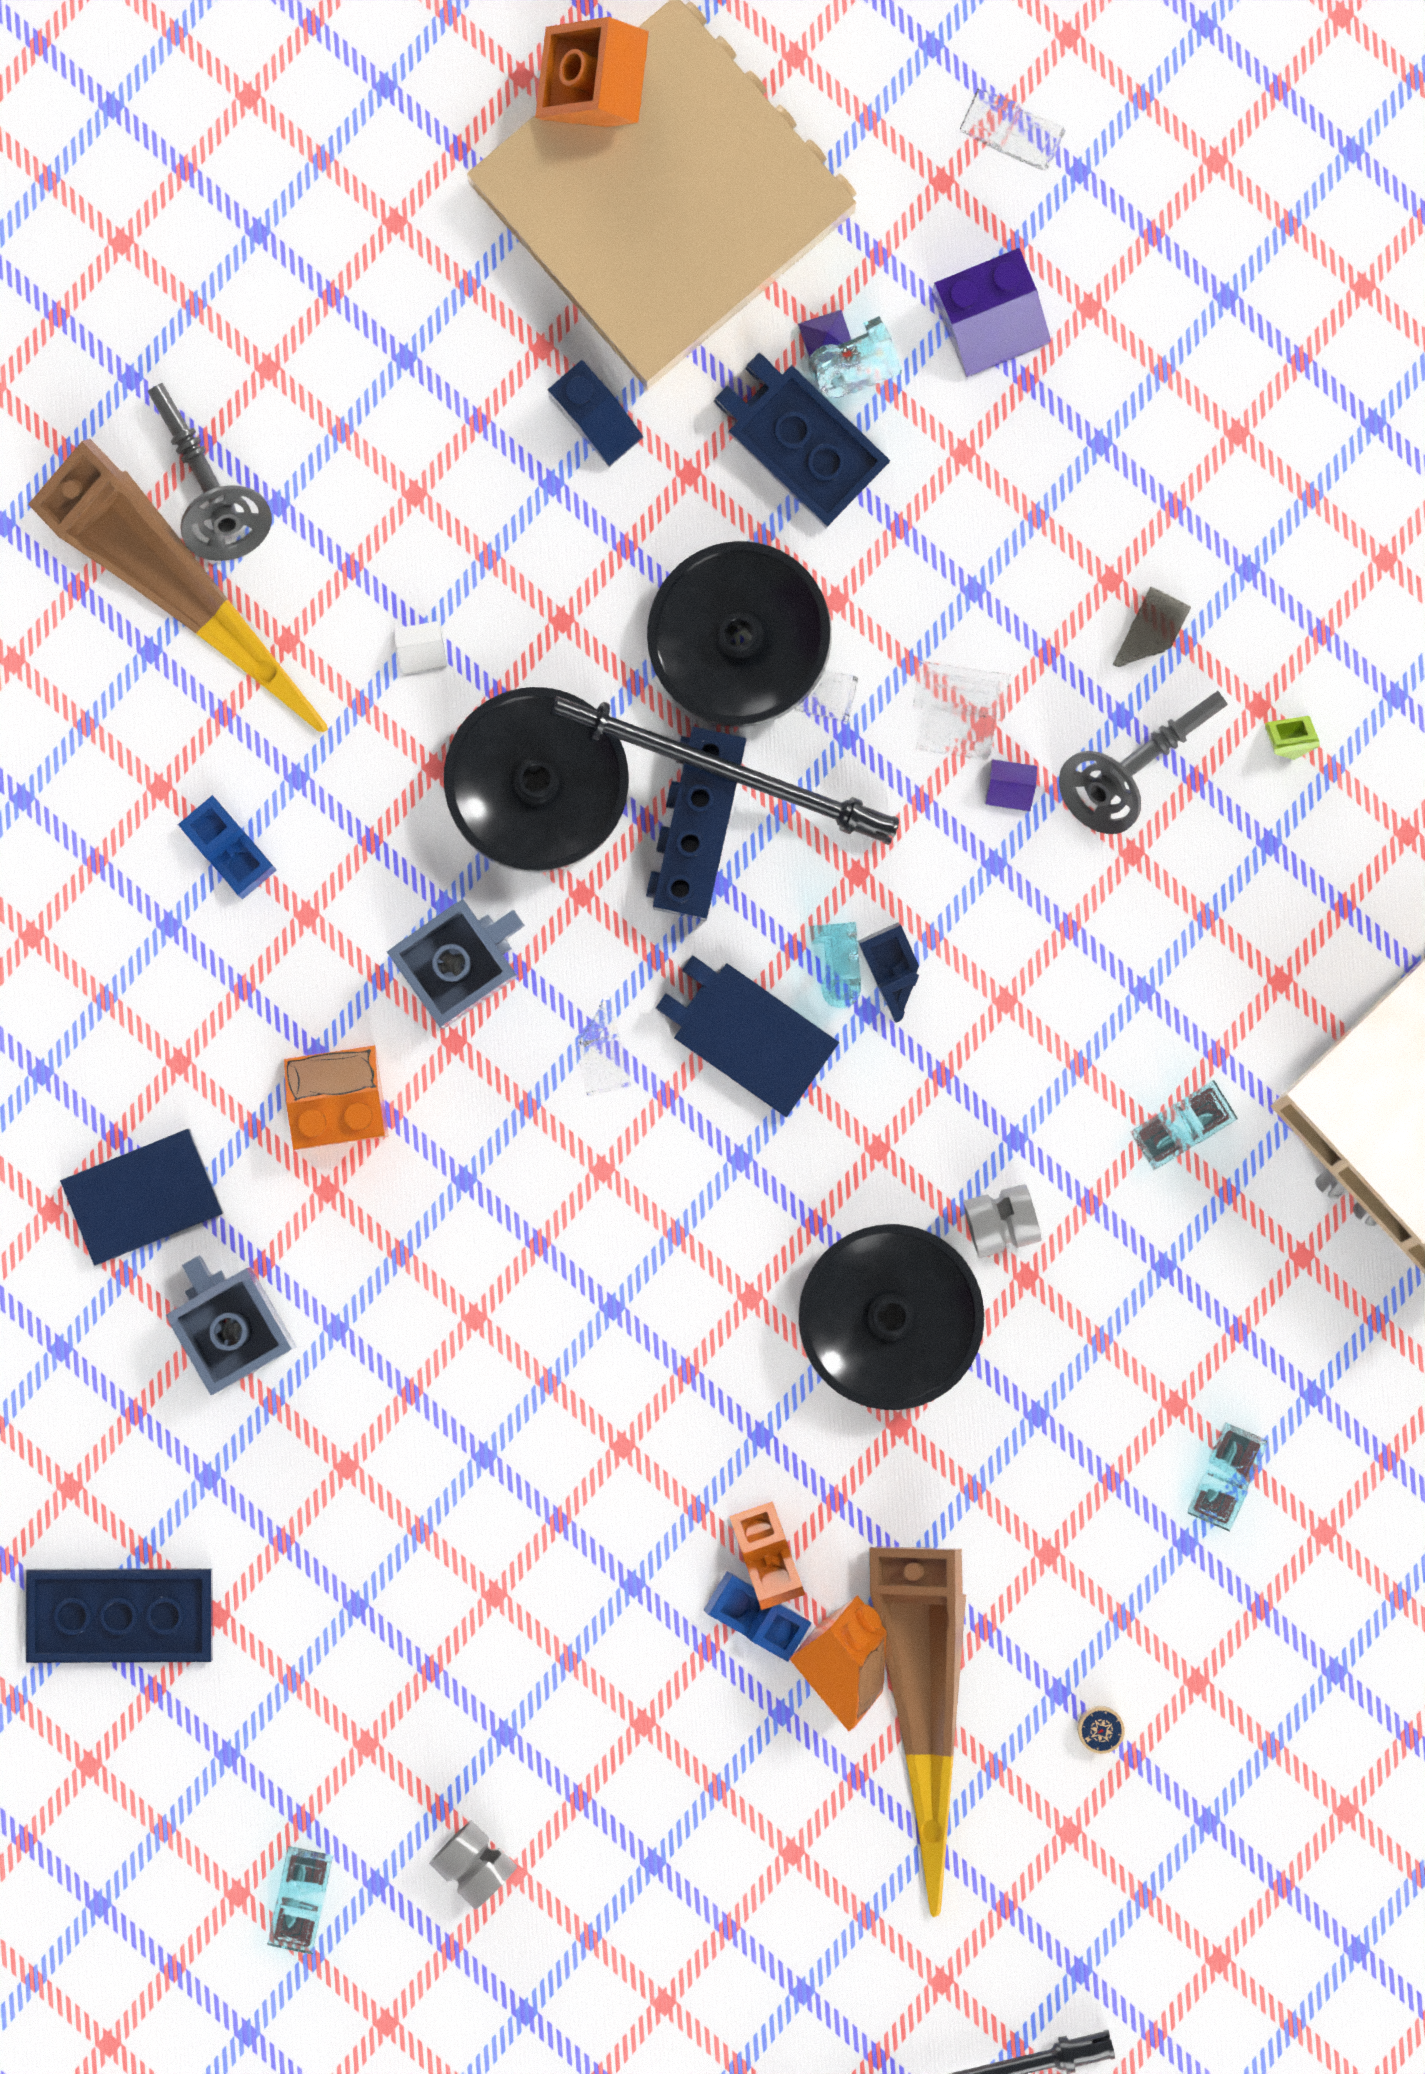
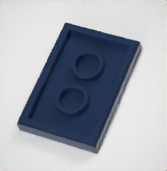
M190 1128L60 1180L94 1266L225 1214Z

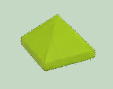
M1308 715L1265 723L1266 733L1276 755L1295 760L1320 747V740L1311 717Z

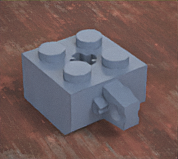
M462 899L386 952L441 1029H445L518 977L504 957V954L512 949L507 939L525 927V924L515 910L510 911L496 922H493L488 914L478 920L465 900ZM448 953H451L454 957L464 956L465 964H460L463 971L457 976L452 972L443 974L441 970V965H446L442 959Z
M201 1255L182 1264L185 1273L193 1287L184 1291L189 1301L169 1312L166 1316L211 1396L297 1347L252 1267L245 1268L227 1279L222 1270L212 1275ZM227 1318H231V1324L238 1322L241 1325L242 1330L237 1333L239 1341L236 1344H233V1338L224 1340L221 1332L226 1329L224 1321Z

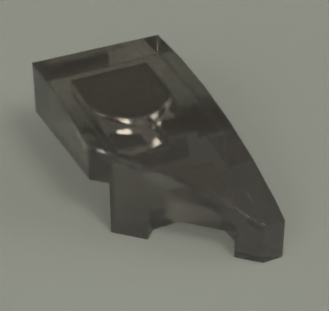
M1150 585L1112 665L1119 668L1128 663L1154 656L1170 649L1192 605Z

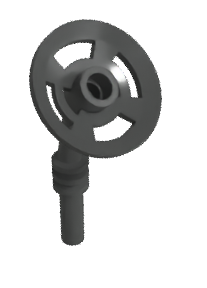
M163 383L152 387L147 392L173 436L170 442L172 445H178L176 449L177 454H183L181 461L189 464L203 491V494L189 504L182 516L180 530L185 545L195 555L212 561L233 560L252 552L265 540L271 529L272 513L268 502L260 493L251 488L238 485L220 486L204 456L206 452L205 446H199L201 439L193 436L196 433L195 429L188 428ZM242 496L249 498L255 503L258 513L251 512L249 504ZM206 501L209 502L204 509L199 508ZM234 503L240 505L244 512H237ZM205 520H211L213 530L205 525ZM192 525H198L200 532L209 539L208 543L200 540L193 533ZM244 525L252 529L243 538L225 544V536L238 532Z
M1217 690L1176 721L1168 720V727L1161 725L1159 727L1160 733L1155 731L1150 733L1151 739L1120 763L1114 758L1096 751H1082L1072 755L1063 764L1059 774L1060 793L1069 811L1082 824L1100 833L1119 834L1128 830L1138 820L1141 812V795L1132 776L1163 753L1167 756L1170 753V747L1173 749L1178 748V741L1185 743L1187 741L1186 735L1228 706L1224 697ZM1096 761V763L1087 766L1082 772L1076 771L1081 763ZM1093 771H1101L1097 777L1090 776ZM1124 782L1127 783L1129 789H1126V786H1125V783H1124ZM1076 787H1084L1089 799L1098 805L1095 812L1083 802ZM1116 796L1121 799L1119 803L1111 804V801ZM1126 805L1130 808L1126 816L1115 819L1111 818V814L1120 812Z

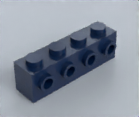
M692 726L690 737L681 735V743L742 765L747 738ZM684 764L680 782L671 781L666 808L674 809L670 827L661 826L656 848L657 853L664 854L661 871H651L646 893L647 898L654 899L653 910L707 921L737 783Z

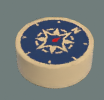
M1098 1705L1087 1709L1081 1715L1077 1725V1733L1080 1741L1088 1750L1097 1754H1106L1120 1746L1124 1739L1125 1726L1115 1710L1107 1706Z

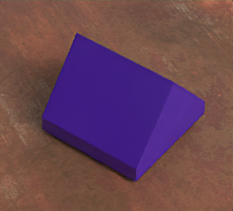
M992 759L985 805L1031 812L1038 766Z

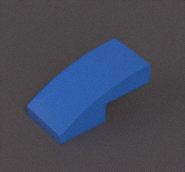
M213 795L177 824L242 900L277 871L275 866Z
M726 1571L703 1609L709 1616L741 1633L751 1642L786 1662H789V1658L793 1655L812 1624L810 1620L783 1603L761 1610L753 1585L729 1571Z

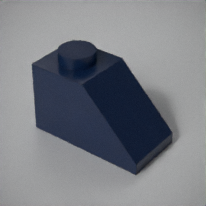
M582 359L547 389L549 400L609 468L644 438L614 395Z

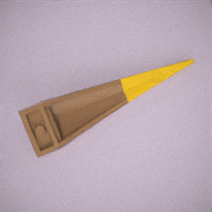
M90 438L81 441L28 503L33 511L60 539L120 578L192 630L254 678L318 732L327 731L328 726L129 473L126 470L121 471Z
M875 1546L869 1548L870 1596L873 1608L878 1613L882 1626L887 1630L885 1658L898 1713L914 1800L929 1910L934 1918L939 1916L942 1906L967 1595L963 1594L962 1548Z

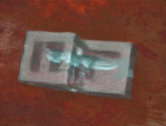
M1212 1080L1129 1132L1154 1171L1230 1125L1238 1117L1215 1080Z
M1225 1422L1197 1484L1187 1514L1230 1532L1248 1494L1249 1484L1268 1446V1440Z
M288 1846L279 1892L275 1902L267 1942L268 1946L313 1954L334 1855Z

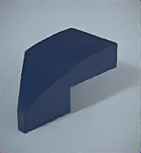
M897 922L857 941L895 1023L902 1021L907 1001L913 986H916L920 976L917 972L919 968L917 959L901 924Z

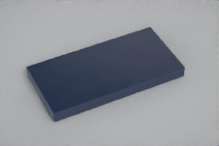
M29 1568L26 1570V1663L213 1661V1568Z

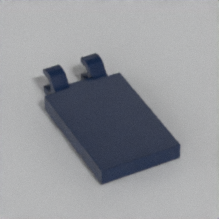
M759 352L746 365L745 370L763 386L745 403L727 385L715 397L713 402L722 412L736 422L727 433L813 517L827 528L891 460L793 365L781 374Z
M692 955L682 969V972L702 985L687 1007L665 993L655 1009L681 1026L674 1037L676 1041L787 1118L840 1042L730 964L726 963L718 974Z

